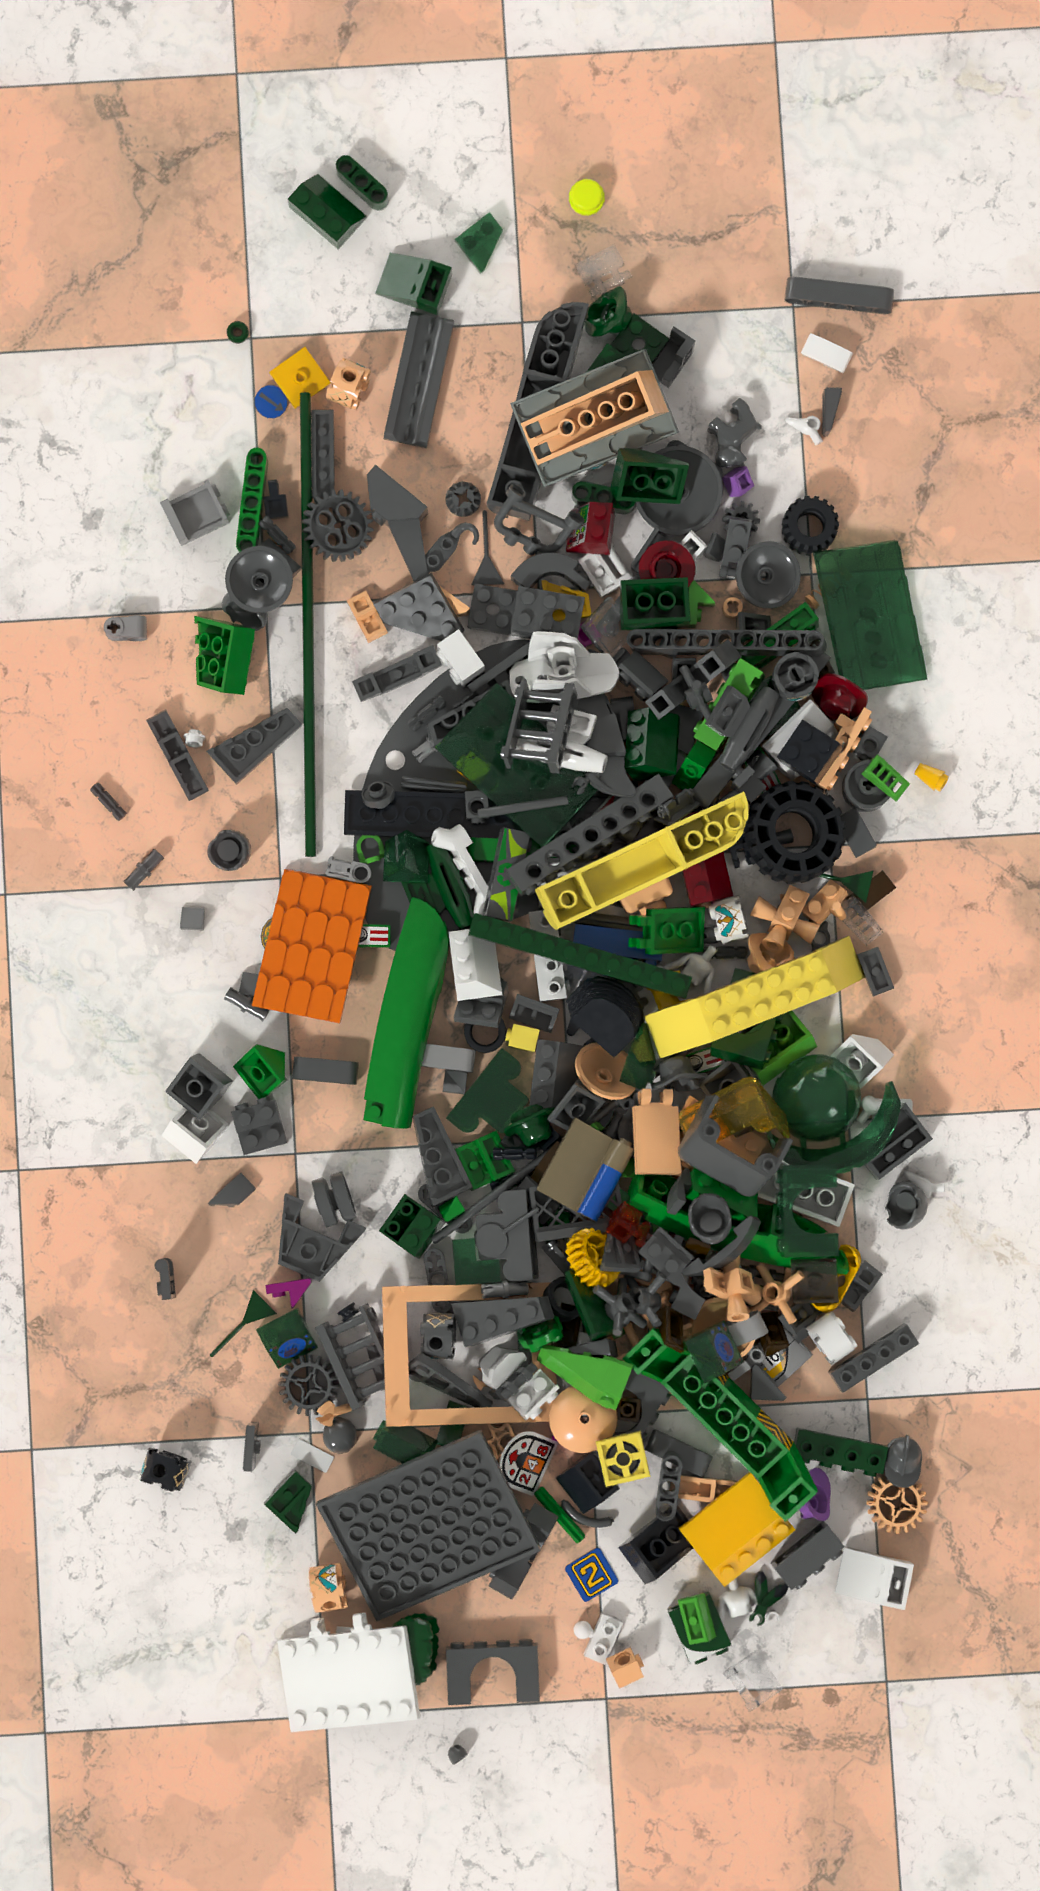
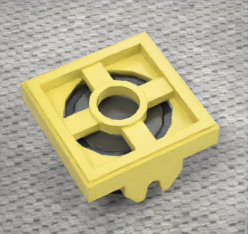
M640 1431L595 1441L606 1487L651 1477Z

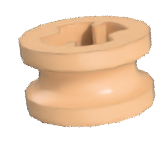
M731 597L723 603L722 611L727 618L734 619L737 617L738 612L734 613L732 611V613H729L727 611L729 608L727 604H737L736 610L738 612H742L743 606L738 598Z

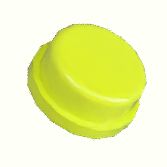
M583 179L576 182L569 192L571 208L580 215L590 216L596 214L604 204L605 194L603 188L592 179Z

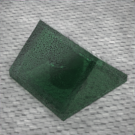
M408 830L385 841L383 882L428 883L429 859L426 847L430 843Z

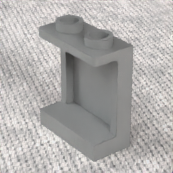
M209 480L204 481V485L171 501L166 499L160 502L181 546L229 524L227 517L230 516V513L225 503L220 505L217 497L221 495L216 485H211Z

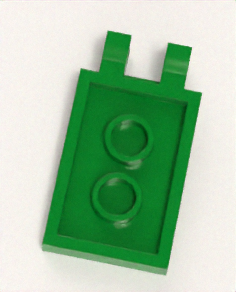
M705 907L646 909V915H629L630 925L643 926V938H629V947L645 948V954L650 955L704 952Z

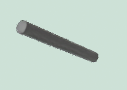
M566 795L477 809L478 818L567 805L568 799Z

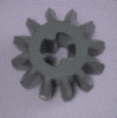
M744 501L740 502V507L733 502L731 505L732 509H725V513L728 516H723L722 521L727 523L724 526V530H728L730 516L740 518L743 516L746 519H752L751 531L756 532L758 528L755 524H759L760 519L755 516L758 515L759 511H750L753 507L751 503L746 508L744 507Z

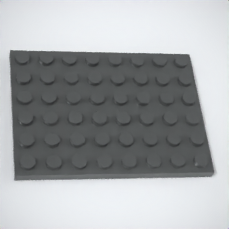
M478 1430L325 1497L316 1503L376 1621L541 1551V1546L482 1430Z

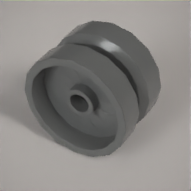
M863 760L856 763L845 774L842 782V795L845 802L852 809L856 807L860 812L877 810L890 798L861 774L871 760ZM878 765L873 770L875 775L880 770ZM884 771L879 778L883 780L888 773ZM892 776L886 782V785L888 787L893 782ZM868 783L871 789L866 790V786H863V784Z
M342 1171L331 1174L330 1182L332 1189H329L328 1183L323 1177L312 1181L315 1194L314 1199L326 1228L338 1224L337 1209H339L342 1219L345 1221L357 1218L353 1200Z

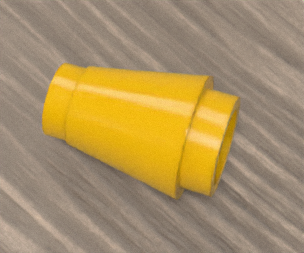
M922 763L918 765L914 773L933 791L938 790L941 792L949 779L945 771Z

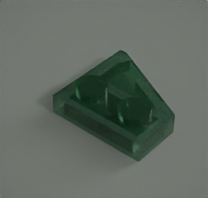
M489 212L454 240L480 274L484 272L503 229Z

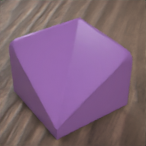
M747 466L735 467L722 477L730 497H741L754 487Z

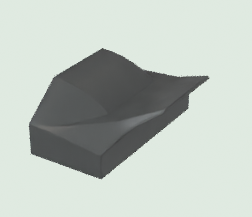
M810 1294L790 1306L797 1319L796 1322L789 1324L783 1313L778 1316L781 1323L794 1336L798 1344L809 1336L806 1327L815 1322V1319L822 1314V1311H818L810 1302L812 1299Z

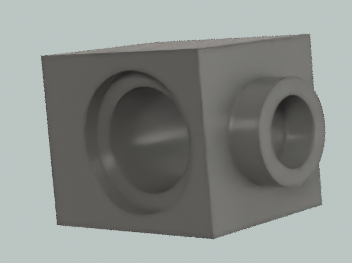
M868 726L853 752L857 754L856 757L861 761L872 760L880 752L888 736ZM864 742H873L875 750L867 751L864 748Z
M487 790L465 791L467 820H471L472 824L485 823V819H489V817L478 818V813H474L471 810V805L479 801L483 804L484 808H488Z

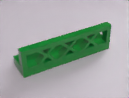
M804 602L767 630L814 631L819 627V618L809 605ZM751 640L749 643H747V644L744 645V646H745V647L751 646V645L753 644L754 640ZM768 640L765 646L772 647L776 640ZM791 640L788 643V647L795 645L798 640ZM742 656L741 659L760 670L778 656Z

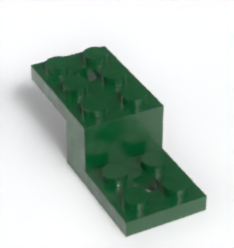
M633 313L627 328L616 336L611 345L606 344L587 372L640 351L632 346L633 341L636 339H642L645 342L643 349L647 350L649 359L653 363L668 343L669 338Z

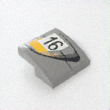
M784 1325L783 1328L789 1342V1347L766 1357L761 1363H756L777 1387L813 1355L802 1342L798 1344L794 1336L788 1332ZM759 1351L753 1352L756 1357L761 1356Z

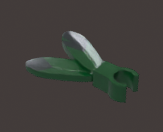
M758 1572L755 1578V1592L758 1605H756L754 1612L749 1616V1622L754 1621V1617L757 1615L760 1619L757 1626L762 1625L765 1622V1614L768 1607L775 1604L787 1593L788 1585L785 1583L779 1584L768 1592L767 1577L764 1572Z

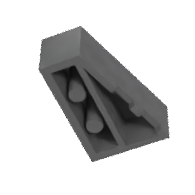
M902 1103L863 1160V1163L876 1180H880L933 1138L908 1105Z

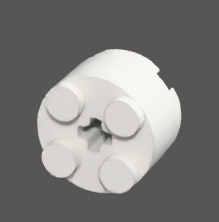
M832 1311L806 1327V1330L820 1352L826 1354V1360L831 1365H834L851 1353L858 1345L851 1335H848L844 1330L846 1327L840 1318L836 1317Z

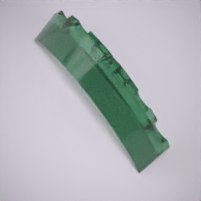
M893 1081L885 1083L883 1100L877 1114L871 1123L856 1137L838 1146L824 1149H808L791 1145L783 1161L802 1171L821 1175L846 1173L855 1167L859 1168L870 1162L890 1141L899 1118L901 1101ZM766 1130L764 1133L772 1149H774L779 1138L774 1136L770 1130Z

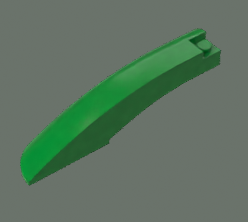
M416 897L411 899L389 973L377 1024L364 1095L366 1106L363 1120L382 1124L381 1126L398 1129L411 1128L423 1057L438 998L442 991L449 949V935L445 921H442L437 910L432 905Z
M634 1175L627 1193L630 1196L629 1204L646 1212L645 1220L686 1239L692 1237L702 1241L690 1229L688 1211L692 1203L691 1201L686 1199V1202L676 1215L667 1213L668 1194L677 1179L669 1175ZM775 1203L772 1206L758 1204L757 1218L761 1221L759 1229L748 1247L740 1254V1257L792 1269L848 1274L849 1264L843 1249H838V1246L834 1243L835 1238L825 1229ZM732 1220L728 1236L720 1243L710 1244L711 1248L721 1251L738 1236L733 1229L740 1223Z

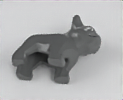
M741 398L737 399L732 404L733 408L730 409L732 414L737 415L738 421L727 425L716 417L709 423V428L707 429L710 434H714L717 438L719 448L715 460L716 464L722 468H730L735 465L745 466L744 462L747 458L741 452V444L756 429L760 430L762 428L761 424L756 422L748 404Z

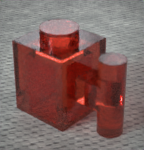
M623 1201L612 1213L605 1232L623 1243L633 1235L637 1238L635 1244L638 1247H643L651 1225L648 1222H643L640 1225L639 1222L643 1213Z

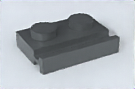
M661 1227L638 1250V1253L660 1273L664 1274L670 1282H673L694 1258Z

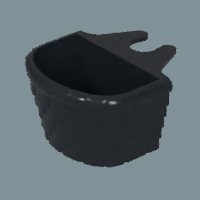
M602 976L589 978L579 985L566 999L571 1017L567 1034L574 1036L577 1030L581 1028L591 1037L583 1046L597 1042L612 1057L618 1055L644 1026L642 1005L636 996L632 994L631 990L614 979Z

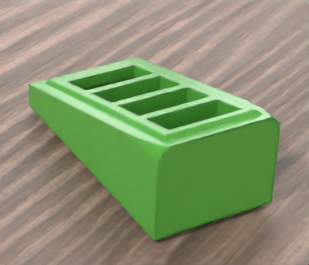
M878 754L861 773L896 802L910 785L904 777ZM878 765L880 770L875 775L873 770ZM884 771L888 773L883 780L879 778ZM892 776L894 780L888 787L886 782ZM898 782L902 784L896 792L892 791Z

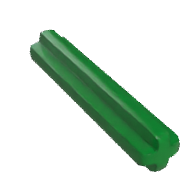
M541 1486L534 1492V1496L547 1510L559 1516L557 1522L576 1543H580L585 1538L584 1532L566 1514L548 1491Z

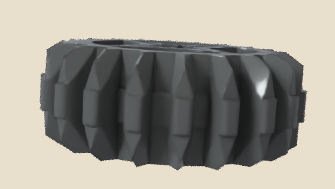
M309 1354L308 1361H305L304 1355H301V1363L298 1364L296 1359H292L291 1362L294 1367L286 1365L284 1368L289 1373L282 1372L280 1374L282 1378L286 1379V1382L280 1381L278 1383L279 1386H285V1389L279 1391V1394L284 1395L287 1393L288 1397L283 1400V1403L291 1400L292 1404L289 1406V1409L292 1410L295 1405L298 1406L297 1414H300L303 1408L306 1409V1416L310 1415V1409H313L314 1414L318 1415V1407H321L325 1402L330 1400L334 1404L329 1398L330 1396L338 1397V1394L332 1391V1389L340 1388L339 1384H333V1381L338 1380L336 1375L331 1376L330 1374L334 1372L333 1367L327 1370L326 1367L330 1363L328 1360L323 1365L320 1364L321 1356H318L316 1362H314L313 1354ZM302 1367H312L308 1377L302 1378L293 1375ZM318 1370L322 1371L325 1375L328 1388L323 1387L317 1382ZM313 1374L312 1380L316 1388H311L305 1396L306 1386H303L302 1382H307ZM291 1382L298 1385L302 1390L300 1401L292 1393ZM315 1392L325 1395L319 1402L306 1403L311 1393Z

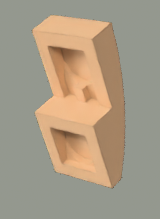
M367 591L347 600L368 643L388 633Z

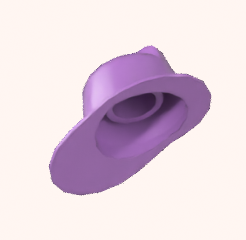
M813 1468L809 1473L818 1492L799 1510L803 1519L815 1518L818 1521H825L830 1515V1481L822 1469Z

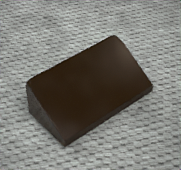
M778 1311L760 1313L768 1333L760 1337L759 1341L765 1357H768L789 1347V1342L783 1325L778 1318Z

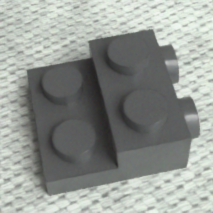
M500 977L502 995L458 1001L454 1022L498 1028L509 993L507 982Z
M270 1097L256 1100V1105L248 1106V1103L236 1105L235 1111H231L243 1155L287 1143L275 1099L270 1100Z

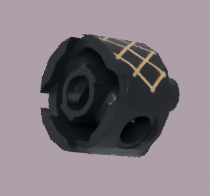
M148 1448L140 1473V1481L148 1484H162L161 1488L167 1491H180L184 1487L192 1461L163 1450V1452L157 1453L158 1449Z

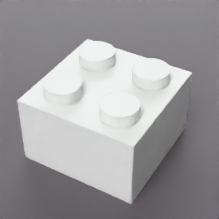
M459 629L437 644L438 651L436 654L442 666L449 667V675L456 685L460 683L464 688L485 673V665Z

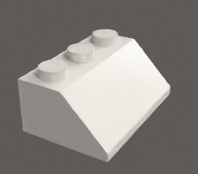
M810 699L762 746L770 760L778 767V770L791 781L800 775L782 764L777 756L802 719L834 740L838 735L834 724Z
M470 929L448 932L457 1001L502 995L495 943L468 936Z

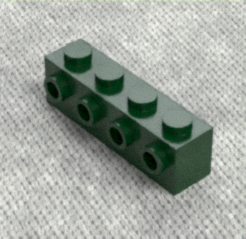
M801 1428L796 1429L794 1443L804 1463L810 1464V1460L819 1461V1466L832 1468L834 1464L841 1466L843 1471L854 1472L855 1469L864 1470V1475L877 1477V1473L883 1474L888 1451L886 1445Z

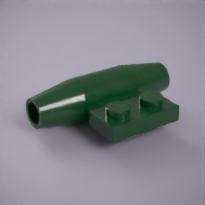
M431 844L426 847L432 874L421 873L401 882L409 903L412 897L422 899L432 905L439 915L446 908L460 930L468 928L472 924L474 913L471 897L462 875L453 862L450 852Z

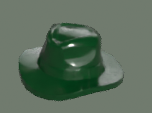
M617 286L590 304L585 319V328L589 336L600 337L607 333L616 334L627 328L632 318V312L627 306L626 292L622 287Z
M534 1104L515 1112L511 1117L512 1124L504 1129L505 1135L512 1136L517 1133L527 1147L548 1139L552 1135L550 1121L547 1118L555 1108L543 1109L541 1105Z

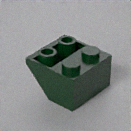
M404 1194L379 1229V1232L414 1257L420 1259L431 1244L432 1236L440 1231L445 1222Z

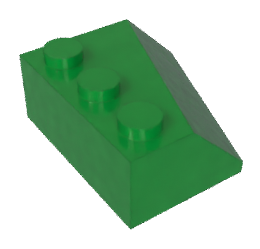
M194 616V623L198 624V635H195V644H199V655L196 657L197 685L222 693L244 695L255 629L227 621Z

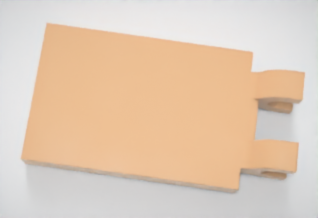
M641 1089L638 1092L639 1106L632 1107L635 1175L681 1174V1159L678 1155V1147L680 1145L678 1106H672L673 1089H664L663 1092H659L660 1103H650L651 1089Z

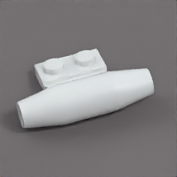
M553 704L551 712L559 711L560 706ZM574 710L561 767L575 771L604 772L608 756L584 745L591 739L597 720L596 715ZM548 721L547 731L551 732V730H554L556 724ZM518 738L516 749L546 752L550 750L551 744L550 741Z

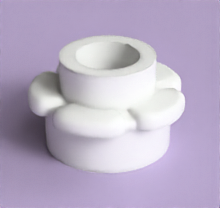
M196 729L189 730L183 736L185 738V745L193 748L202 747L203 741L206 738L200 730Z

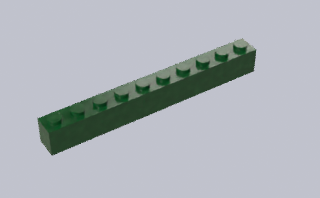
M474 913L468 936L682 999H686L692 977L478 913Z

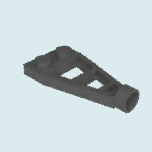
M420 1353L408 1363L409 1378L411 1380L426 1384L475 1408L492 1407V1400L423 1353ZM436 1373L448 1382L445 1383L432 1377V1375Z

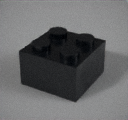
M802 719L777 758L782 764L818 786L843 748L839 742Z

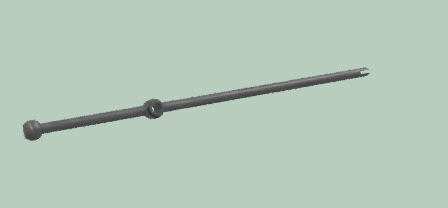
M697 1047L672 1054L667 1059L676 1056H686ZM658 1065L639 1079L636 1090L629 1097L612 1100L598 1110L588 1122V1125L599 1122L617 1107L625 1110L630 1109L634 1104L632 1096L660 1076V1066ZM551 1147L434 1234L431 1241L434 1244L442 1241L496 1200L502 1192L508 1191L533 1172Z

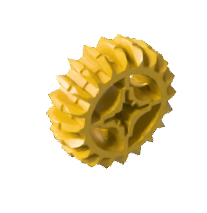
M593 1228L581 1229L572 1235L566 1244L568 1248L565 1251L568 1255L566 1260L570 1262V1268L575 1272L574 1276L580 1277V1282H585L587 1287L592 1286L594 1288L596 1285H600L603 1288L614 1282L620 1272L600 1271L607 1235H602L600 1230L595 1231Z

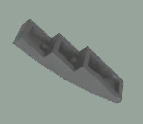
M166 709L146 719L188 800L191 801L208 792L209 790Z

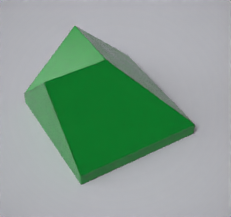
M258 1044L250 1049L233 1066L258 1099L267 1097L287 1081L285 1077V1052Z

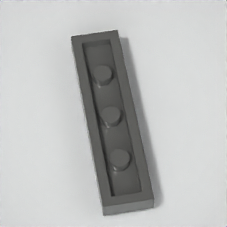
M311 410L312 498L316 496L321 498V493L326 492L329 496L330 490H335L334 410Z

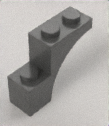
M676 1234L673 1239L682 1245L684 1238ZM681 1272L673 1282H670L680 1287L679 1292L673 1291L669 1302L672 1303V1309L696 1320L705 1299L690 1288Z

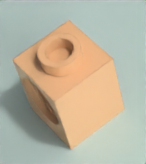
M631 1647L606 1658L619 1689L644 1677L641 1671L644 1664L639 1654L634 1655Z

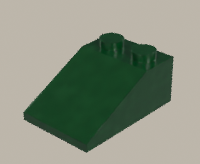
M619 448L611 482L614 497L617 501L680 504L689 464L642 449Z

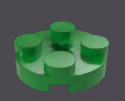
M554 1316L555 1318L524 1328V1332L517 1335L521 1346L529 1349L530 1352H537L543 1348V1345L560 1340L563 1337V1326L559 1318Z

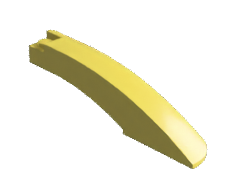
M745 792L739 793L535 889V892L543 906V914L554 929H559L730 848L742 836L746 821L748 820L749 808Z

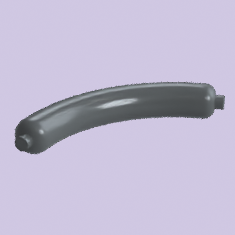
M564 1499L561 1501V1507L566 1514L582 1525L602 1528L611 1526L612 1522H614V1519L610 1517L597 1519L584 1516L577 1512L568 1501Z

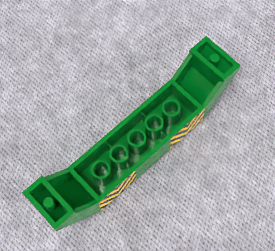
M651 1329L622 1359L632 1364V1369L638 1375L643 1374L660 1382L758 1479L770 1502L769 1506L786 1522L818 1492L794 1441L696 1344L683 1339L684 1352L679 1353L663 1344L659 1329Z

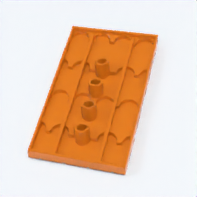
M284 869L252 1006L341 1023L372 885Z

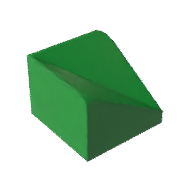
M457 1196L438 1208L447 1222L465 1211Z

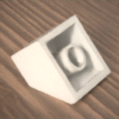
M183 1108L171 1120L161 1136L197 1164L230 1124L211 1109L199 1120L187 1109Z

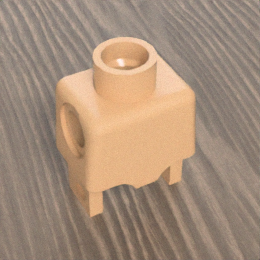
M668 877L619 901L627 914L639 911L641 915H646V909L667 908L664 898L672 894L673 888Z

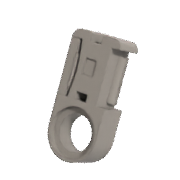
M333 856L328 860L329 865L326 869L328 877L362 884L369 882L372 877L370 867L364 863L352 861L351 864V862L344 860H334ZM360 867H364L368 871L367 877L363 880H359L355 876L356 870Z

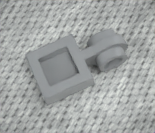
M758 1344L753 1345L748 1352L747 1358L741 1359V1362L737 1360L738 1363L734 1361L730 1365L732 1369L728 1375L733 1381L751 1369L756 1363L764 1361L766 1357L762 1346ZM759 1351L761 1356L756 1357L753 1352Z

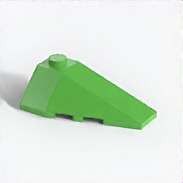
M543 1345L537 1357V1361L593 1402L616 1410L633 1367L632 1364L611 1356L604 1355L603 1359L591 1357V1353L588 1352L578 1355L573 1354L569 1349Z

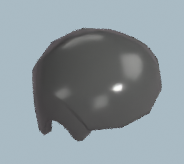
M342 1417L334 1418L333 1425L325 1426L323 1429V1442L333 1453H347L356 1444L357 1432L355 1426L348 1419Z

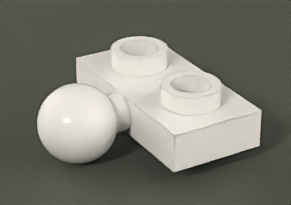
M602 1612L594 1629L591 1628L587 1621L577 1622L574 1626L575 1636L579 1639L590 1638L583 1655L605 1665L607 1662L606 1658L611 1653L623 1622Z

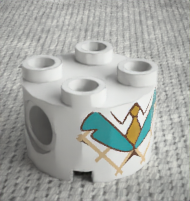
M740 895L721 901H713V905L709 906L711 919H716L717 927L714 928L716 940L718 942L722 941L723 945L734 940L749 938V933H744V931H748V925L743 905L737 903L741 901Z

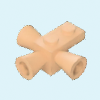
M789 885L778 909L761 896L758 897L750 916L772 921L767 931L769 933L762 941L763 946L773 953H781L785 940L788 941L792 931L811 945L820 924L798 919L810 895L809 893Z
M740 1255L723 1267L724 1273L711 1267L703 1270V1284L706 1292L728 1301L727 1320L730 1322L747 1320L750 1315L745 1302L750 1306L758 1304L762 1299V1287L759 1284L753 1283L752 1273L740 1268Z

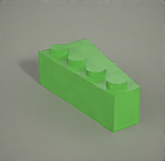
M740 658L731 668L730 676L726 683L723 682L718 689L716 700L714 702L711 701L708 705L710 710H714L727 686H733L748 698L749 703L765 678L764 673ZM705 718L703 722L699 720L693 730L696 733L694 738L714 751L719 752L727 737L720 736L707 726Z

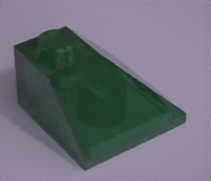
M642 1022L630 1047L619 1080L640 1090L646 1089L648 1083L652 1084L657 1071L653 1070L656 1059L648 1026L645 1022Z

